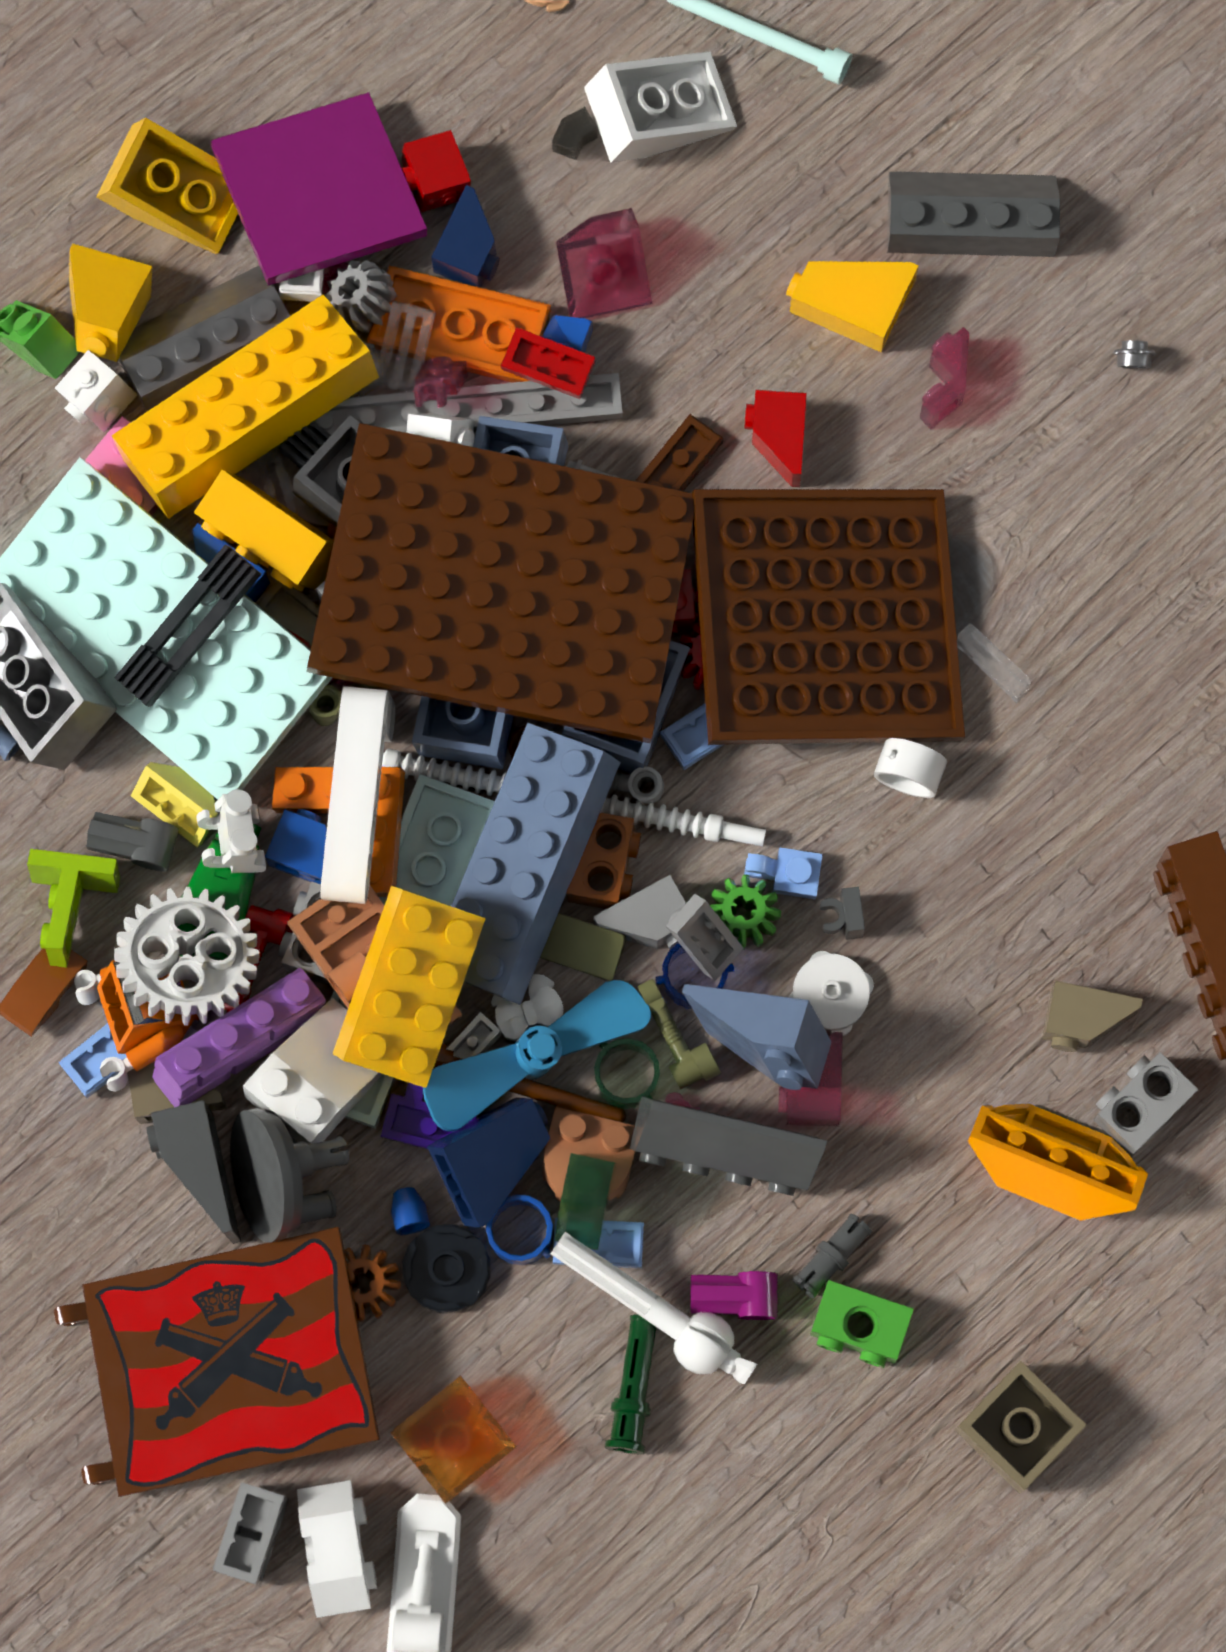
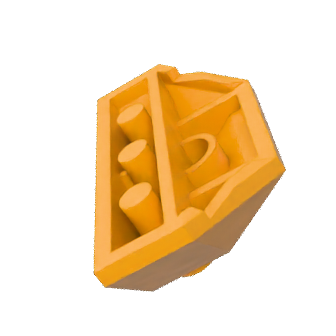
M1008 1104L998 1107L982 1105L968 1139V1143L997 1187L1078 1220L1135 1210L1148 1173L1141 1166H1137L1131 1156L1112 1137L1032 1104Z

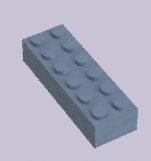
M527 723L452 903V907L486 918L464 983L516 1004H521L566 896L567 889L621 763L605 751Z

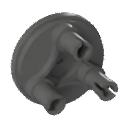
M254 1108L241 1111L237 1115L233 1123L230 1140L232 1176L244 1217L260 1240L267 1243L280 1241L298 1229L302 1223L326 1218L331 1219L336 1216L337 1206L333 1193L329 1190H324L320 1193L303 1196L302 1179L311 1176L314 1170L347 1165L349 1162V1150L339 1152V1148L347 1146L344 1138L337 1137L333 1140L307 1144L305 1141L297 1142L290 1136L281 1119L271 1111Z

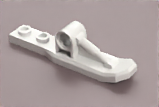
M416 1494L398 1510L387 1652H451L461 1515L444 1495Z

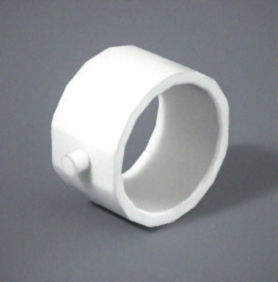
M889 738L885 741L874 777L879 782L899 792L915 797L933 798L939 787L947 759L940 753L922 744L905 739Z

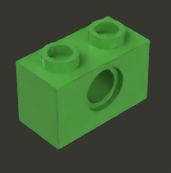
M828 1280L810 1336L818 1338L816 1345L821 1348L842 1353L845 1347L860 1352L859 1360L873 1366L885 1368L886 1362L895 1364L898 1359L914 1309ZM855 1315L866 1316L872 1323V1333L865 1338L853 1336L848 1330V1320Z

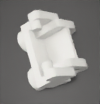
M235 789L228 794H222L215 802V812H220L217 817L210 818L209 810H202L196 815L198 827L208 830L218 829L221 856H215L213 848L203 851L202 861L204 866L209 868H231V873H254L266 870L265 854L263 850L256 849L257 836L253 828V824L260 822L257 804H252L251 797L247 792Z

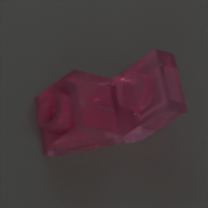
M964 327L954 335L947 332L931 347L933 352L929 368L945 385L937 383L922 397L924 403H922L919 418L930 430L963 403L966 390L969 332Z

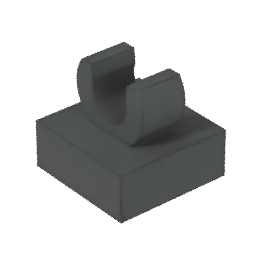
M859 886L842 888L840 901L835 898H826L820 902V910L832 909L839 915V919L836 922L823 924L824 933L835 934L844 927L846 940L863 938L865 925Z

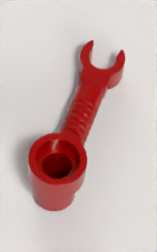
M254 905L249 908L245 919L249 918L251 921L250 932L257 934V946L254 949L259 950V961H261L262 953H264L267 943L280 945L286 932L293 933L287 924L290 919L295 917L292 912L279 908L275 911H270ZM256 963V964H253V965H255V966L257 967V969H258V965H259L260 963ZM248 980L250 982V992L248 995L238 993L239 1005L249 1000L253 980ZM226 1002L224 1003V1009L227 1010L226 1013L235 1008Z

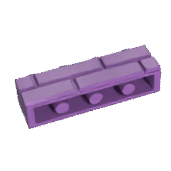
M298 968L156 1057L153 1079L174 1107L190 1104L228 1080L231 1073L236 1075L278 1048L325 1005L326 1000L304 970Z

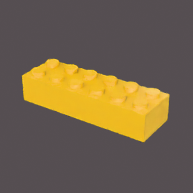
M323 294L111 436L123 461L169 519L205 495L221 470L233 474L238 473L287 440L289 436H293L295 432H299L304 426L309 425L312 421H315L379 378L370 350Z

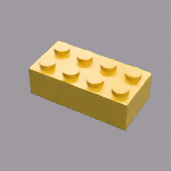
M391 885L333 1055L343 1061L426 1088L486 918Z

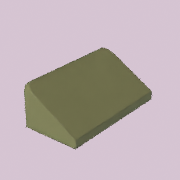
M558 913L540 958L611 981L614 979L624 950L626 936Z

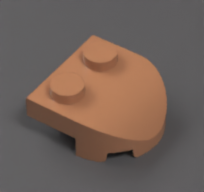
M556 1107L548 1133L551 1139L545 1145L542 1163L543 1180H546L554 1191L555 1198L562 1204L578 1210H596L600 1208L601 1204L615 1197L617 1199L620 1198L627 1188L636 1151L630 1149L635 1126Z

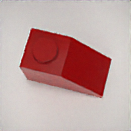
M756 390L755 404H746L744 429L753 430L752 445L791 487H800L807 393Z

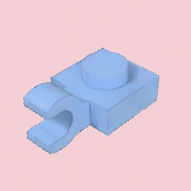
M779 847L777 860L768 856L748 853L744 875H749L751 878L774 880L772 893L816 899L822 854Z

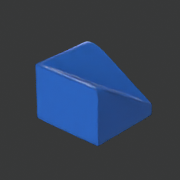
M553 315L542 337L585 353L593 331V323L585 318Z

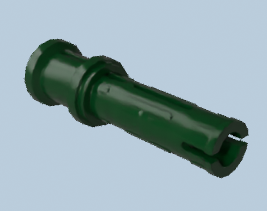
M630 1315L631 1321L619 1398H615L614 1402L611 1403L610 1410L614 1412L611 1438L605 1441V1449L626 1454L643 1455L645 1454V1446L642 1445L645 1418L651 1414L650 1404L646 1402L657 1327L640 1315Z

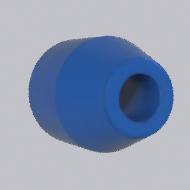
M414 1187L402 1188L393 1193L391 1215L396 1234H414L430 1226L426 1204Z

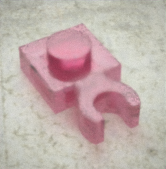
M435 357L425 360L415 377V406L421 407L428 400H437V408L446 406L448 402L447 395H457L468 377L466 361H452L449 357Z

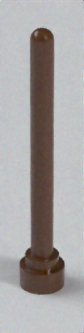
M442 1043L433 1069L461 1060L462 1058L453 1056L454 1051L446 1049L447 1044ZM527 1078L522 1079L509 1090V1092L564 1109L622 1123L626 1120V1112L620 1107Z

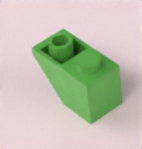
M17 300L0 311V342L38 372L57 379L80 353L76 350V340L51 314Z

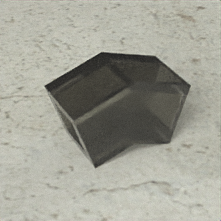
M585 107L562 118L552 139L553 152L576 161L582 147L598 138V127Z

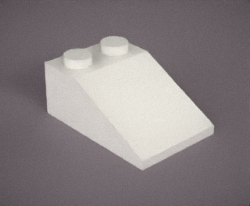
M711 52L605 64L584 87L610 163L647 158L732 131L737 127Z
M331 998L282 1043L243 1085L245 1098L258 1109L275 1113L284 1123L290 1136L297 1142L305 1141L307 1144L323 1142L382 1075V1073L343 1061L333 1055L348 1011L334 998Z

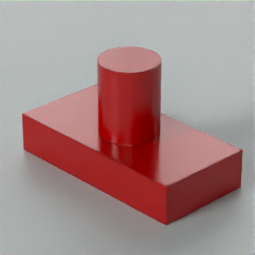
M516 327L501 363V369L581 399L596 358Z

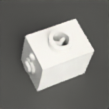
M89 350L55 387L69 402L64 408L82 425L90 420L103 432L111 426L137 396L118 374Z

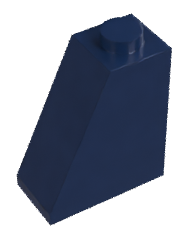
M515 1097L464 1125L461 1129L427 1146L463 1225L481 1228L488 1224L551 1139L545 1127L548 1124L546 1114L537 1102H534L533 1099Z

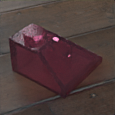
M632 208L592 216L555 242L569 317L589 318L653 304L640 229Z

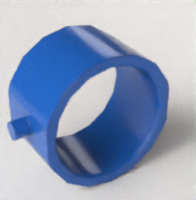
M517 1194L507 1197L486 1225V1233L493 1251L502 1260L515 1265H526L538 1261L542 1256L546 1259L551 1256L552 1251L549 1248L552 1244L554 1229L548 1210L540 1201L531 1196ZM516 1205L530 1206L539 1211L547 1224L546 1237L541 1246L532 1253L522 1256L512 1255L502 1250L495 1242L493 1236L494 1223L498 1216L507 1208Z

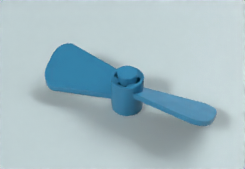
M620 980L607 981L550 1026L531 1027L512 1045L434 1068L427 1087H423L424 1099L433 1121L439 1128L445 1131L461 1129L522 1079L535 1080L544 1076L558 1062L560 1057L641 1031L647 1026L651 1018L648 1004L645 1003L642 996L629 983Z

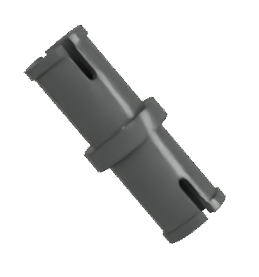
M851 1213L848 1219L827 1242L822 1240L816 1247L818 1253L792 1279L800 1290H807L806 1295L814 1299L819 1290L837 1270L843 1271L849 1264L847 1259L865 1238L872 1233V1230L863 1220L860 1223L857 1222L859 1220L858 1216Z

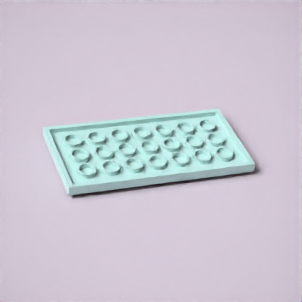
M79 457L0 557V583L7 584L95 677L116 706L117 710L115 712L216 799H219L222 794H228L232 790H243L332 677L306 672L311 649L248 596L244 595L151 707L144 705L141 700L136 698L133 693L114 677L138 648L149 640L199 580L197 577L207 567L208 563L91 464ZM211 589L158 652L157 656L166 664L221 599L219 595Z

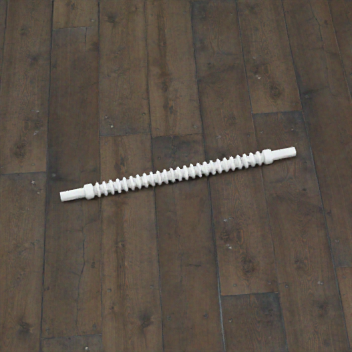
M387 749L385 753L383 752L382 767H401L405 771V779L409 775H413L417 782L419 774L443 783L448 782L454 787L461 785L465 791L469 787L475 788L476 794H479L481 790H486L488 796H491L493 792L499 793L507 773L505 772L503 776H497L496 770H492L490 774H486L483 767L479 771H473L471 765H468L466 769H462L460 763H456L454 767H451L447 760H444L442 764H437L436 758H432L430 762L424 761L423 755H420L418 759H413L411 753L404 757L401 756L399 750ZM616 794L612 798L605 799L600 813L634 818L635 826L638 822H644L645 828H649L650 824H655L658 831L664 826L669 828L670 833H673L675 829L681 830V835L683 836L686 835L687 831L693 832L694 838L702 834L705 840L718 842L722 838L763 847L766 833L765 829L726 822L721 815L709 814L708 818H706L699 811L694 816L690 814L689 809H686L684 813L678 812V807H674L672 811L666 810L665 804H662L660 808H655L654 803H649L648 806L642 805L639 801L631 803L629 797H625L624 801H620Z

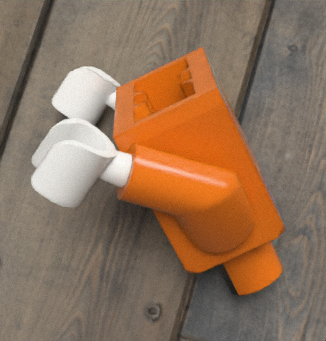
M112 960L109 966L100 969V974L95 975L90 970H81L74 978L77 989L75 994L80 1004H93L100 997L117 1052L127 1056L123 1060L117 1057H109L101 1063L100 1072L102 1077L112 1072H119L106 1082L110 1091L123 1089L128 1082L127 1072L133 1068L138 1072L153 1063L156 1057L183 1041L193 1020H200L197 1014H191L187 1026L183 1024L181 1014H175L170 1023H165V1011L161 1009L154 1016H148V1001L136 1007L134 1005V994L136 991L131 993L123 992V981L126 978H117L116 965L120 963ZM169 973L162 978H158V980H164L169 976ZM182 980L176 983L179 987L185 988Z

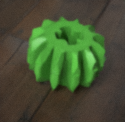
M749 875L742 876L741 887H736L731 878L725 879L724 885L727 893L714 889L711 897L718 904L710 906L735 937H738V942L744 948L743 950L746 948V938L751 937L756 947L762 946L763 938L760 931L773 936L776 933V927L770 921L781 918V910L770 907L777 902V894L773 892L762 896L766 888V882L760 880L753 889L749 887ZM742 904L746 910L753 908L750 920H745L742 915L734 916L736 915L737 905Z

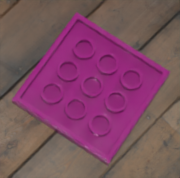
M369 92L211 140L213 153L268 286L427 236L425 222Z

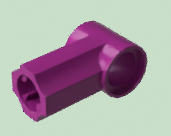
M746 1271L739 1272L738 1276L691 1275L690 1315L699 1312H711L715 1315H737V1318L744 1320L777 1319L778 1273Z

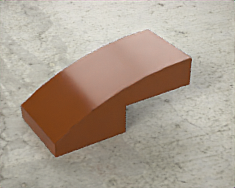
M41 949L0 1003V1015L32 1037L58 1008L60 998L74 984L76 974L81 970H86L88 961L71 949L67 967L50 966L46 949Z

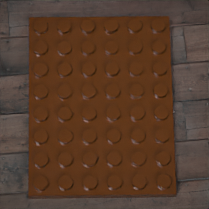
M359 423L306 672L650 743L653 736L694 518L693 493Z

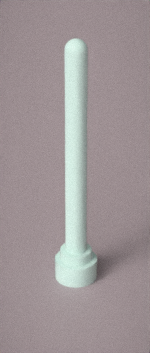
M667 0L670 4L818 67V72L823 73L824 79L838 85L841 84L849 69L852 54L836 47L834 50L826 48L823 51L706 0Z

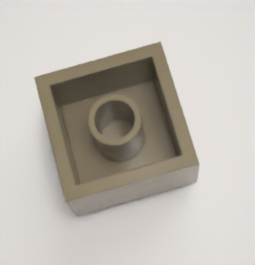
M1020 1361L954 1430L1020 1494L1087 1425Z

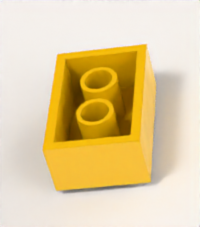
M221 470L194 511L197 516L205 520L201 527L221 541L224 539L231 544L238 543L239 546L235 551L256 565L259 563L266 568L269 566L273 567L274 569L270 575L288 588L292 589L294 587L301 592L305 587L317 590L316 588L326 580L334 540L245 478Z

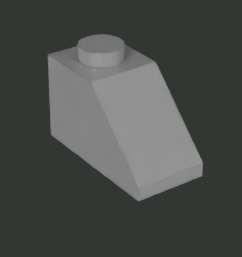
M668 875L593 916L594 925L626 936V940L655 949H659L667 944L669 949L679 946L680 943L667 929L666 925L669 923L671 915L676 910L682 908L686 902L671 875Z

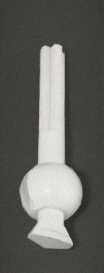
M566 1232L553 1248L551 1255L675 1339V1356L686 1370L696 1374H711L720 1368L728 1374L731 1373L739 1383H746L757 1364L742 1359L741 1354L732 1349L734 1333L730 1325L722 1317L711 1312H699L690 1318Z

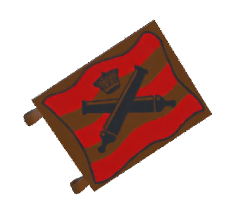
M340 1227L82 1284L85 1302L59 1306L54 1310L55 1321L59 1325L73 1326L88 1321L112 1461L84 1466L81 1470L84 1484L98 1485L116 1480L118 1497H123L380 1440Z

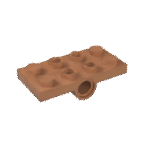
M370 884L366 904L319 899L287 923L347 1008H349L384 908V904ZM456 1005L449 1025L462 1017V1013Z

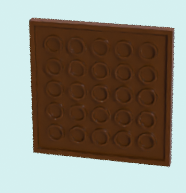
M944 489L693 490V535L708 745L885 742L889 738L905 739L912 742L961 741L965 738Z

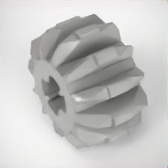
M351 260L347 270L337 268L338 277L335 280L326 281L331 291L326 293L325 297L354 332L360 330L369 333L373 323L383 326L382 316L385 313L394 312L389 303L397 297L392 287L394 282L391 280L390 275L368 260L362 263Z

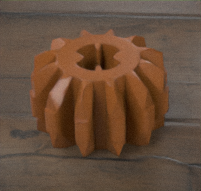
M364 1244L362 1246L361 1258L356 1259L355 1253L351 1248L345 1249V1255L349 1260L347 1266L351 1287L358 1283L356 1276L360 1273H364L367 1278L371 1274L375 1277L369 1283L371 1291L363 1294L360 1288L356 1292L352 1289L354 1303L357 1306L356 1314L358 1321H365L366 1308L371 1307L372 1313L377 1319L381 1318L383 1313L378 1306L381 1300L390 1307H394L396 1304V1300L387 1294L386 1291H397L402 1288L400 1281L386 1279L399 1271L397 1264L391 1263L382 1267L388 1256L384 1250H380L373 1260H370L371 1248L369 1245Z

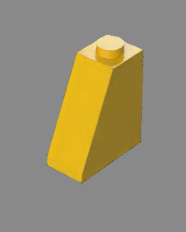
M72 244L69 257V284L76 350L83 353L89 350L97 357L117 362L151 298L152 266Z
M808 261L803 274L795 272L788 286L786 295L791 297L790 313L882 352L916 282L919 265L912 262Z

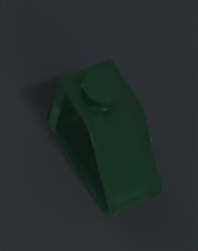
M575 1153L570 1154L554 1241L558 1242L566 1232L588 1248L599 1249L617 1162Z

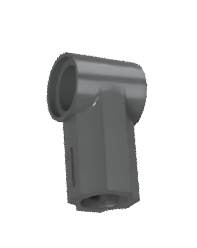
M95 812L89 825L86 847L91 851L130 859V862L146 869L166 872L170 865L179 828L155 819L144 818L139 822Z

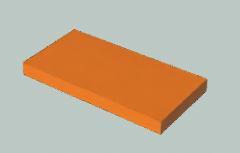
M389 265L387 273L394 282L392 287L397 294V297L389 303L394 312L385 313L382 316L383 326L373 323L367 338V347L511 383L530 381L502 370L501 363L516 327L543 336L550 317L551 305Z

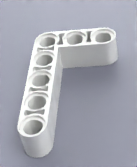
M344 686L342 690L322 869L321 900L366 904L384 743L392 742L395 725V703L388 690Z

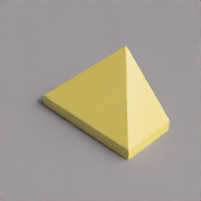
M150 762L145 766L131 794L132 798L162 821L178 827V833L197 848L202 845L209 830L198 827L196 815L202 810H209L210 818H214L218 814V812H215L213 795L177 766Z

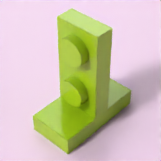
M30 849L27 866L32 883L51 885L48 907L53 911L50 923H44L42 926L40 948L46 949L50 966L67 967L83 889L118 893L121 877L117 859Z

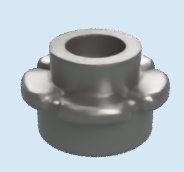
M1122 341V349L1114 350L1113 354L1117 355V367L1151 368V358L1155 355V351L1148 349L1147 341Z

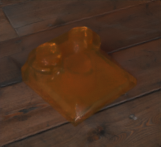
M459 1376L390 1432L445 1504L517 1447L462 1376Z

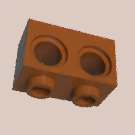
M606 813L599 814L567 889L566 895L569 903L608 909L621 902V899L624 900L630 897L633 875L626 874L629 857L637 859L641 841V833L634 832V818ZM605 832H614L620 836L621 842L613 849H604L598 845L597 839ZM604 873L613 879V884L606 891H596L590 887V879L596 874Z

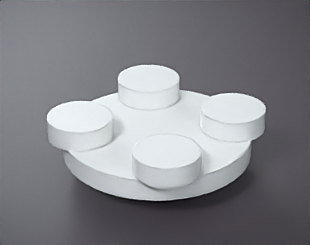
M818 951L811 956L810 960L797 973L793 992L789 998L809 1000L824 1029L834 1036L842 1037L851 1031L853 1024L865 1012L869 996L874 988V982L872 977L865 973L850 958L839 954H830L826 951Z

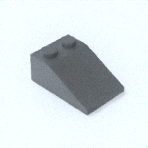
M202 1100L152 1112L153 1125L146 1127L152 1153L156 1152L157 1158H162L232 1244L241 1242L214 1114Z

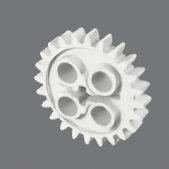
M190 887L185 888L183 898H177L171 888L167 889V901L164 902L154 894L150 895V909L137 904L135 906L137 919L125 917L124 929L127 932L117 933V945L120 947L114 950L115 961L120 963L116 965L117 978H126L123 981L124 993L136 991L134 994V1005L137 1007L148 1001V1016L150 1017L154 1016L160 1009L164 1010L165 1023H170L175 1014H181L183 1024L187 1026L191 1014H197L200 1021L204 1024L207 1023V1011L213 1010L216 1015L222 1017L224 1016L225 1002L235 1008L239 1006L238 993L248 995L250 992V982L248 980H253L257 977V967L253 964L259 963V950L254 949L257 946V934L248 933L250 931V919L238 920L240 910L238 905L225 910V896L221 895L212 903L208 901V889H204L199 898H193ZM189 923L195 925L197 929L185 932L177 927L181 924ZM210 931L216 932V933H213V934L207 936V937L204 939V936L207 935ZM151 951H159L166 956L153 960L145 955ZM213 952H223L229 957L218 961L213 960L208 955ZM169 973V976L164 980H158V978H162ZM187 979L192 980L197 985L193 988L185 989L179 987L176 983Z

